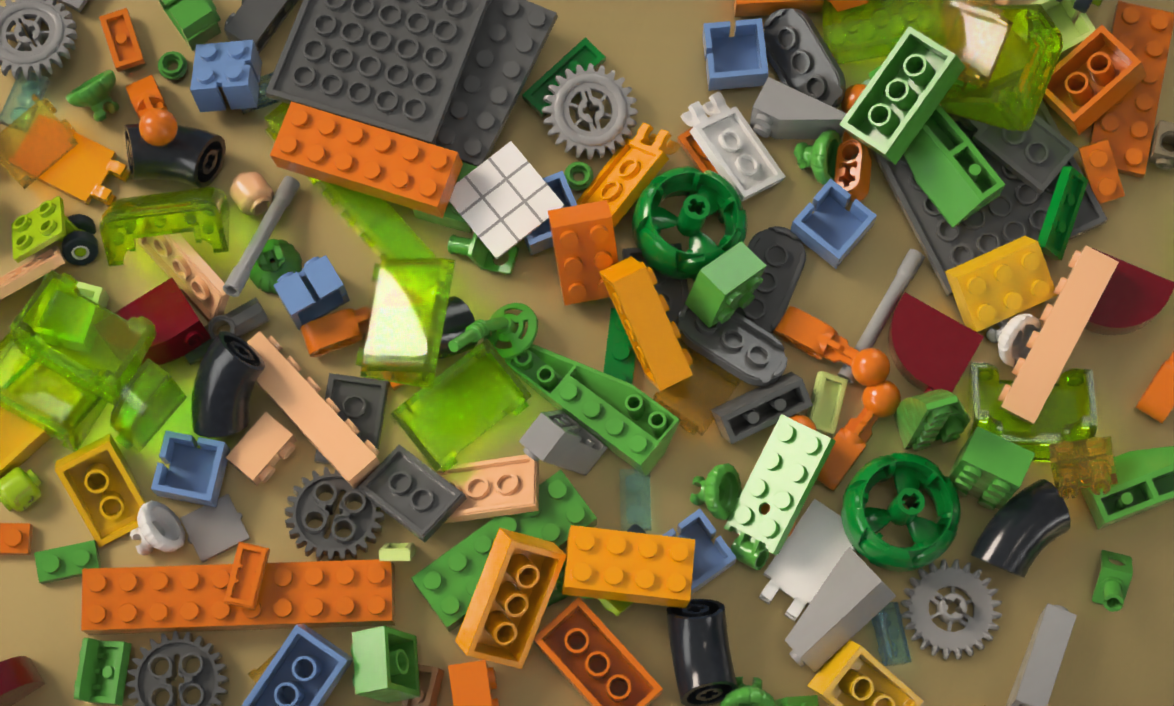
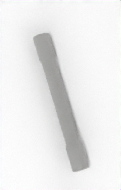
M291 176L283 178L273 196L270 207L241 259L233 268L223 286L226 294L238 297L243 290L253 266L284 210L289 206L300 186L295 178Z
M909 249L897 270V275L854 349L861 351L873 347L907 285L914 278L925 259L921 252ZM843 364L838 376L847 379L849 383H854L856 379L852 374L851 367Z

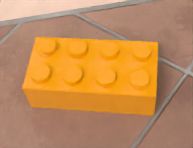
M631 256L600 271L602 280L646 378L661 391L692 376L693 374L689 366L693 364V361L687 349H682L677 340L681 338L680 331L674 321L670 322L666 315V312L669 311V306L662 294L659 295L654 287L658 282L651 267L647 268L643 261L639 262Z
M571 525L567 539V556L565 559L562 594L686 608L691 598L695 539Z
M499 527L455 640L467 656L519 669L523 668L567 556L554 542Z

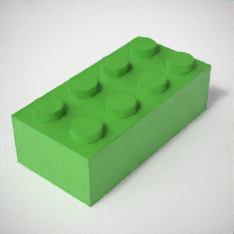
M909 26L839 125L850 136L896 165L966 66L956 54Z
M977 426L960 450L948 477L953 482L958 495L966 497L968 494L978 499L977 503L989 510H994L995 508L1000 510L1020 488L1035 453Z

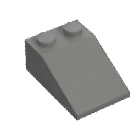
M768 77L753 105L750 127L753 128L757 135L764 138L770 136L774 139H817L824 131L836 130L841 139L844 129L839 124L847 113Z

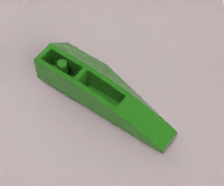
M880 66L869 73L868 76L870 80L875 75ZM940 105L937 106L904 153L916 183L952 228L1000 196L1005 186V183L966 134Z
M532 344L521 355L505 359L503 362L554 407L564 411L606 445L609 450L645 477L665 454L680 422L679 418L633 384Z
M937 389L905 398L900 402L894 414L904 450L913 447L914 451L926 449L931 446L930 442L942 439L943 443L959 439V434L964 432L971 421L969 414L958 397L944 389Z
M1174 446L1129 451L1074 473L1098 530L1174 500Z

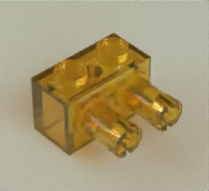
M1111 436L1049 444L1050 465L1054 484L1063 499H1069L1070 492L1072 499L1076 498L1079 495V489L1089 487L1095 495H1100V489L1103 488L1104 495L1109 493L1112 484H1118L1117 465Z

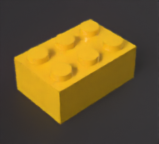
M1027 236L1018 238L945 271L964 325L976 332L1058 296L1054 293L1055 287L1039 242Z

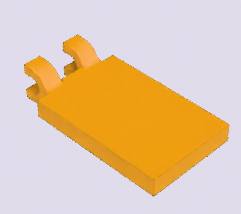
M39 115L10 163L13 168L86 205H89L92 198L112 207L117 197L112 194V190L101 186L106 176L110 174L125 183L130 176L127 165L115 160L117 154L114 151L42 115Z
M643 122L634 139L627 138L625 140V145L619 147L576 201L577 205L607 200L613 226L616 227L639 198L642 191L669 160L667 155L674 154L681 146L672 140L667 143L672 135L663 129L657 135L652 133L649 137L654 128Z

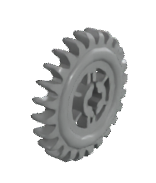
M6 0V6H0V66L2 74L7 76L8 71L11 69L14 79L17 80L19 73L23 71L26 80L29 81L31 71H34L39 79L42 77V68L53 74L51 63H55L62 68L63 64L60 56L70 59V53L66 48L75 50V43L70 38L74 40L78 38L75 31L77 28L76 22L72 20L71 12L66 11L64 4H56V0H16L15 2ZM42 21L49 27V31L40 30ZM21 23L24 25L29 38L26 36ZM16 24L14 32H10L11 28ZM8 39L18 43L15 49L8 43Z
M589 63L587 71H584L581 65H577L576 74L570 69H566L565 75L567 79L556 76L555 80L559 86H548V90L554 95H546L543 98L545 102L551 104L542 109V113L551 115L543 122L544 125H553L548 132V136L558 134L559 137L555 145L557 146L565 141L567 143L565 153H568L575 147L576 158L580 157L583 150H586L589 160L593 157L594 151H597L599 157L603 158L605 148L611 154H614L616 150L614 143L623 147L625 141L622 136L628 138L632 136V132L627 126L635 127L637 125L636 121L630 118V116L638 114L637 109L630 107L637 99L627 97L632 88H622L625 78L622 77L615 80V70L606 75L603 65L600 66L598 71L594 70L591 63ZM591 90L601 93L603 97L600 100L593 97ZM580 93L582 101L579 105L571 103L574 96ZM605 99L608 100L611 106V114L604 112L602 102ZM586 107H588L590 111H595V114L592 118H590L589 114L583 113ZM569 108L575 110V118L577 120L575 124L570 117ZM601 118L610 119L609 123L601 129L599 123ZM580 124L581 126L586 128L589 127L590 131L580 129L578 125Z
M942 559L940 569L932 562L929 564V574L922 568L918 570L921 580L914 577L909 579L914 589L905 588L903 590L910 599L900 602L902 606L909 608V611L902 613L901 617L911 621L904 629L915 630L911 640L915 641L921 638L923 640L920 646L921 650H924L929 645L932 646V656H935L939 650H942L945 660L949 658L951 652L954 653L956 659L960 660L962 650H964L971 657L974 655L973 646L979 650H984L985 646L981 639L986 641L993 640V636L988 630L996 631L999 629V626L992 622V620L1001 618L1002 613L994 611L993 608L1000 606L1002 601L991 599L998 592V589L986 588L991 578L989 577L981 581L979 579L982 573L981 568L973 574L970 573V562L963 569H960L958 559L953 561L951 568L948 567L946 559ZM946 587L951 588V593L945 596L937 592ZM955 588L963 591L970 600L966 601L963 596L955 593ZM929 602L937 606L936 613L931 616L929 614ZM954 602L957 605L956 612L949 614L947 612L948 605ZM970 603L973 606V617L966 614L967 605ZM938 617L942 622L946 623L947 631L937 627L932 619ZM957 622L965 627L956 632L951 631L952 624Z

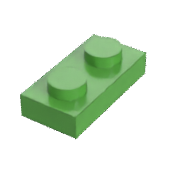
M95 540L34 553L38 580L41 584L82 576V569L101 568L98 546Z

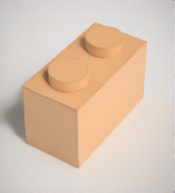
M265 412L225 458L232 466L258 486L261 481L265 483L271 478L276 470L274 466L281 458L285 460L291 455L296 447L294 443L297 440L289 430Z

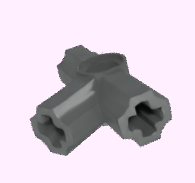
M255 297L231 312L216 316L210 320L209 324L204 326L211 339L184 355L189 364L193 365L203 359L209 346L216 338L219 327L229 325L230 333L242 337L270 321L258 299Z

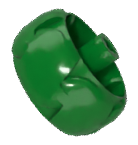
M691 166L677 167L658 175L640 194L632 217L633 238L636 246L642 251V257L655 271L671 279L683 280L692 278L695 281L703 267L742 241L744 243L747 233L746 210H743L737 190L721 175L711 170L701 172L699 169ZM674 196H686L678 217L660 207L664 199ZM716 211L719 213V222L725 224L724 236L718 246L711 238L701 232L707 217ZM676 226L682 235L689 237V249L684 252L668 244L660 236L661 230Z
M893 453L891 455L879 456L869 461L855 474L843 495L841 518L845 534L859 554L869 559L870 563L880 568L906 572L931 564L950 547L957 535L961 509L959 496L953 482L948 476L942 474L938 465L919 455ZM890 477H894L898 495L888 505L887 510L873 507L865 508V504L869 499V492L878 482H885ZM924 490L935 506L937 513L935 521L917 516L925 506V499L922 494ZM890 521L898 526L907 525L915 544L912 547L890 545L881 539L883 535L879 531Z

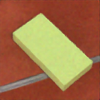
M819 371L817 372L811 396L813 406L808 408L807 417L814 422L818 432L832 438L835 437L848 380Z
M385 543L379 550V561H411L415 555V544Z

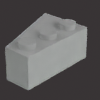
M562 410L541 412L519 441L525 447L523 449L524 453L533 460L538 461L540 459L543 462L583 475L589 473L608 448Z

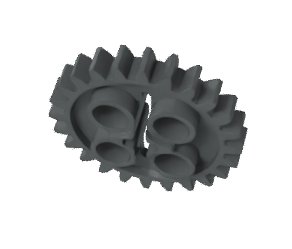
M324 467V475L319 476L314 470L312 471L313 480L311 481L302 477L303 488L293 487L294 494L297 497L288 496V504L292 507L285 508V516L291 517L285 520L286 528H293L289 531L290 539L298 538L295 542L296 548L299 549L306 545L305 556L308 557L313 552H316L317 561H320L324 555L328 556L329 561H334L335 556H339L342 561L346 560V554L349 553L354 559H357V549L367 553L368 546L366 542L375 544L376 536L373 533L382 532V526L378 524L384 521V514L379 512L382 509L359 491L358 487L360 485L353 489L336 469L334 474H330L329 469ZM345 491L346 493L339 504L340 514L335 515L329 538L325 539L324 535L330 526V515H334L340 492ZM324 492H328L333 495V497L327 501H322L318 499V496ZM353 501L362 504L357 510H350L346 507ZM314 519L323 522L322 525L318 528H310L307 526V524ZM343 528L349 529L352 532L348 537L344 538L336 535L337 531Z
M174 631L172 640H169L167 635L162 633L161 643L158 644L153 639H150L152 649L148 651L141 647L140 651L144 657L142 659H132L138 667L137 669L128 670V673L135 677V680L126 683V686L135 689V692L128 695V698L139 701L135 706H157L156 696L159 692L165 690L169 692L170 698L164 706H176L177 688L171 685V681L177 679L175 655L178 654L180 655L178 675L184 679V683H180L178 686L181 706H223V703L217 697L218 694L228 693L227 690L220 687L221 683L229 681L228 677L220 675V672L224 671L227 666L216 663L222 657L219 652L210 654L214 648L213 644L208 643L202 647L203 637L198 636L192 642V634L190 632H187L184 638L181 639L179 632ZM198 658L200 661L199 669L194 673H187L186 663L188 660ZM160 660H167L169 663L168 671L163 675H157L155 673L156 664ZM195 688L199 689L201 693L199 701L196 704H188L186 699L188 692Z

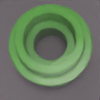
M167 52L158 62L160 74L168 80L180 79L185 75L188 68L185 57L179 52ZM171 64H178L177 69L173 71L168 69Z
M574 162L564 172L570 189L575 191L586 190L593 181V171L584 162ZM580 173L584 175V179L576 181L573 178L574 175Z

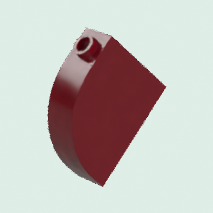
M1094 249L1119 263L1084 329L1102 335H1123L1146 326L1168 302L1174 290V282Z
M172 277L95 325L114 354L122 361L135 366H157L174 361L211 339Z
M906 292L894 311L888 331L889 350L895 366L908 382L924 393L937 389L948 390L952 393L984 338L979 333Z
M17 656L0 662V706H12L45 684L31 659L26 656Z

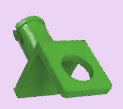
M475 233L472 239L451 235L447 247L450 254L468 256L481 270L503 274L512 273L519 252V248L516 245L507 251L509 253L508 261L504 265L498 266L494 263L492 253Z
M1102 550L1100 554L1101 571L1092 595V601L1103 604L1108 611L1116 612L1123 607L1133 576L1132 558L1127 555ZM1109 560H1117L1122 562L1124 565H1115L1111 563Z

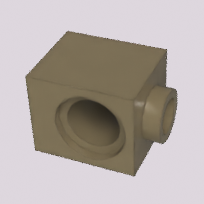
M1160 120L1153 132L1148 162L1156 164L1158 168L1170 170L1174 168V151L1169 152L1165 150L1162 143H1169L1174 148V123Z

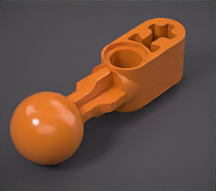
M151 74L126 85L130 100L140 119L139 132L144 141L152 146H165L172 142L178 131L177 120L168 111L153 75Z
M854 84L846 89L841 103L843 112L848 113L867 85ZM845 131L843 142L837 149L834 181L851 194V202H854L855 199L861 201L869 193L872 158L868 153L869 147ZM859 153L855 159L851 160L853 155Z
M397 288L388 293L383 305L372 309L366 306L357 310L352 308L343 309L307 322L300 329L310 357L322 356L359 342L363 339V335L375 331L381 307L421 305V301L414 291L407 288Z
M788 307L773 331L785 343L816 359L822 360L826 358L833 363L841 361L850 366L854 378L864 386H874L882 383L889 375L890 362L881 350L866 348L858 351L849 346L847 339L838 335L833 327L796 307Z
M1174 351L1169 359L1165 360L1135 407L1161 424L1174 407Z
M885 380L877 385L866 386L862 395L864 408L857 418H851L845 427L841 428L833 438L836 442L817 477L819 482L832 491H835L867 446L866 443L873 435L872 427L879 418L889 417L896 412L901 402V394L897 386L891 381Z

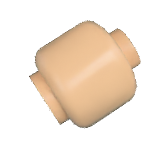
M243 172L233 179L229 195L243 214L258 216L268 210L272 203L274 192L260 173Z

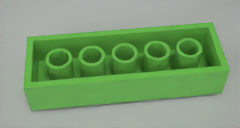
M559 470L539 485V511L494 517L411 577V579L446 629L451 632L464 620L499 527L554 542L563 550L567 547L568 532L571 525L593 528L597 525V517L562 470Z

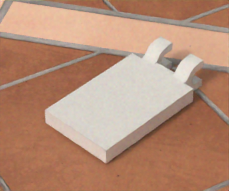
M720 91L712 94L709 97L710 101L703 105L699 101L690 104L688 107L689 111L680 116L686 125L693 126L689 131L718 174L734 186L740 195L741 202L780 183L786 177L738 108L735 106L730 109Z
M814 498L795 526L792 534L785 541L779 554L774 557L763 574L770 581L761 592L759 598L769 605L779 589L792 597L794 601L787 609L785 616L794 622L806 604H810L849 547L854 550L845 534L842 518L839 514Z

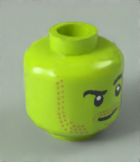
M15 467L0 479V502L10 512L13 509L23 512L41 497L38 485L42 481L31 468L25 472L22 468Z

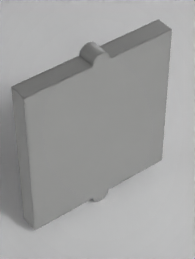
M229 494L218 498L216 508L203 506L180 518L189 535L188 542L193 544L202 563L237 546L239 542H245L250 539L241 520L243 516L237 512Z

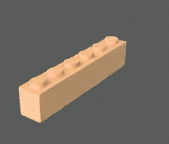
M1087 245L1081 252L1075 250L1068 264L1072 268L1068 278L1061 277L1054 290V293L1058 295L1054 305L1048 303L1040 317V320L1044 321L1042 328L1039 332L1035 330L1032 332L1026 344V347L1030 348L1026 358L1019 357L1011 372L1016 375L1012 385L1005 384L997 399L1002 402L999 409L1030 425L1035 423L1119 263L1118 261Z
M259 331L247 341L259 353L265 364V368L257 378L256 383L352 488L355 489L381 464L376 457L380 452L369 440L363 443L357 436L360 431L349 418L343 421L337 415L341 411L329 397L324 401L318 394L321 389L311 377L305 380L298 373L302 370L298 363L291 356L285 359L280 353L283 349L281 345L271 335L266 338Z

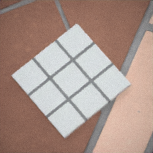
M512 141L457 182L449 200L496 259L549 219V210L565 207Z

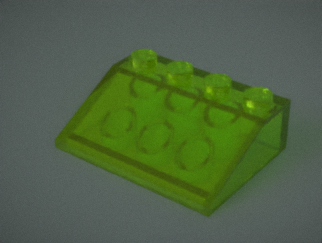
M824 0V42L838 64L888 56L909 26L941 46L948 45L943 0H869L867 4L840 12L836 11L831 2Z

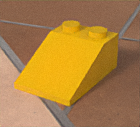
M111 433L56 461L54 470L99 548L138 528V512L146 501Z
M851 640L822 666L807 685L830 706H920L924 702L866 649Z

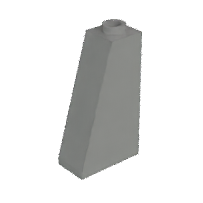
M851 547L845 551L785 639L787 644L793 649L789 655L800 667L807 664L816 672L896 597L890 588Z
M1049 603L1046 605L1038 618L1006 706L1048 705L1077 617L1076 614L1069 612L1068 609L1060 605H1051Z

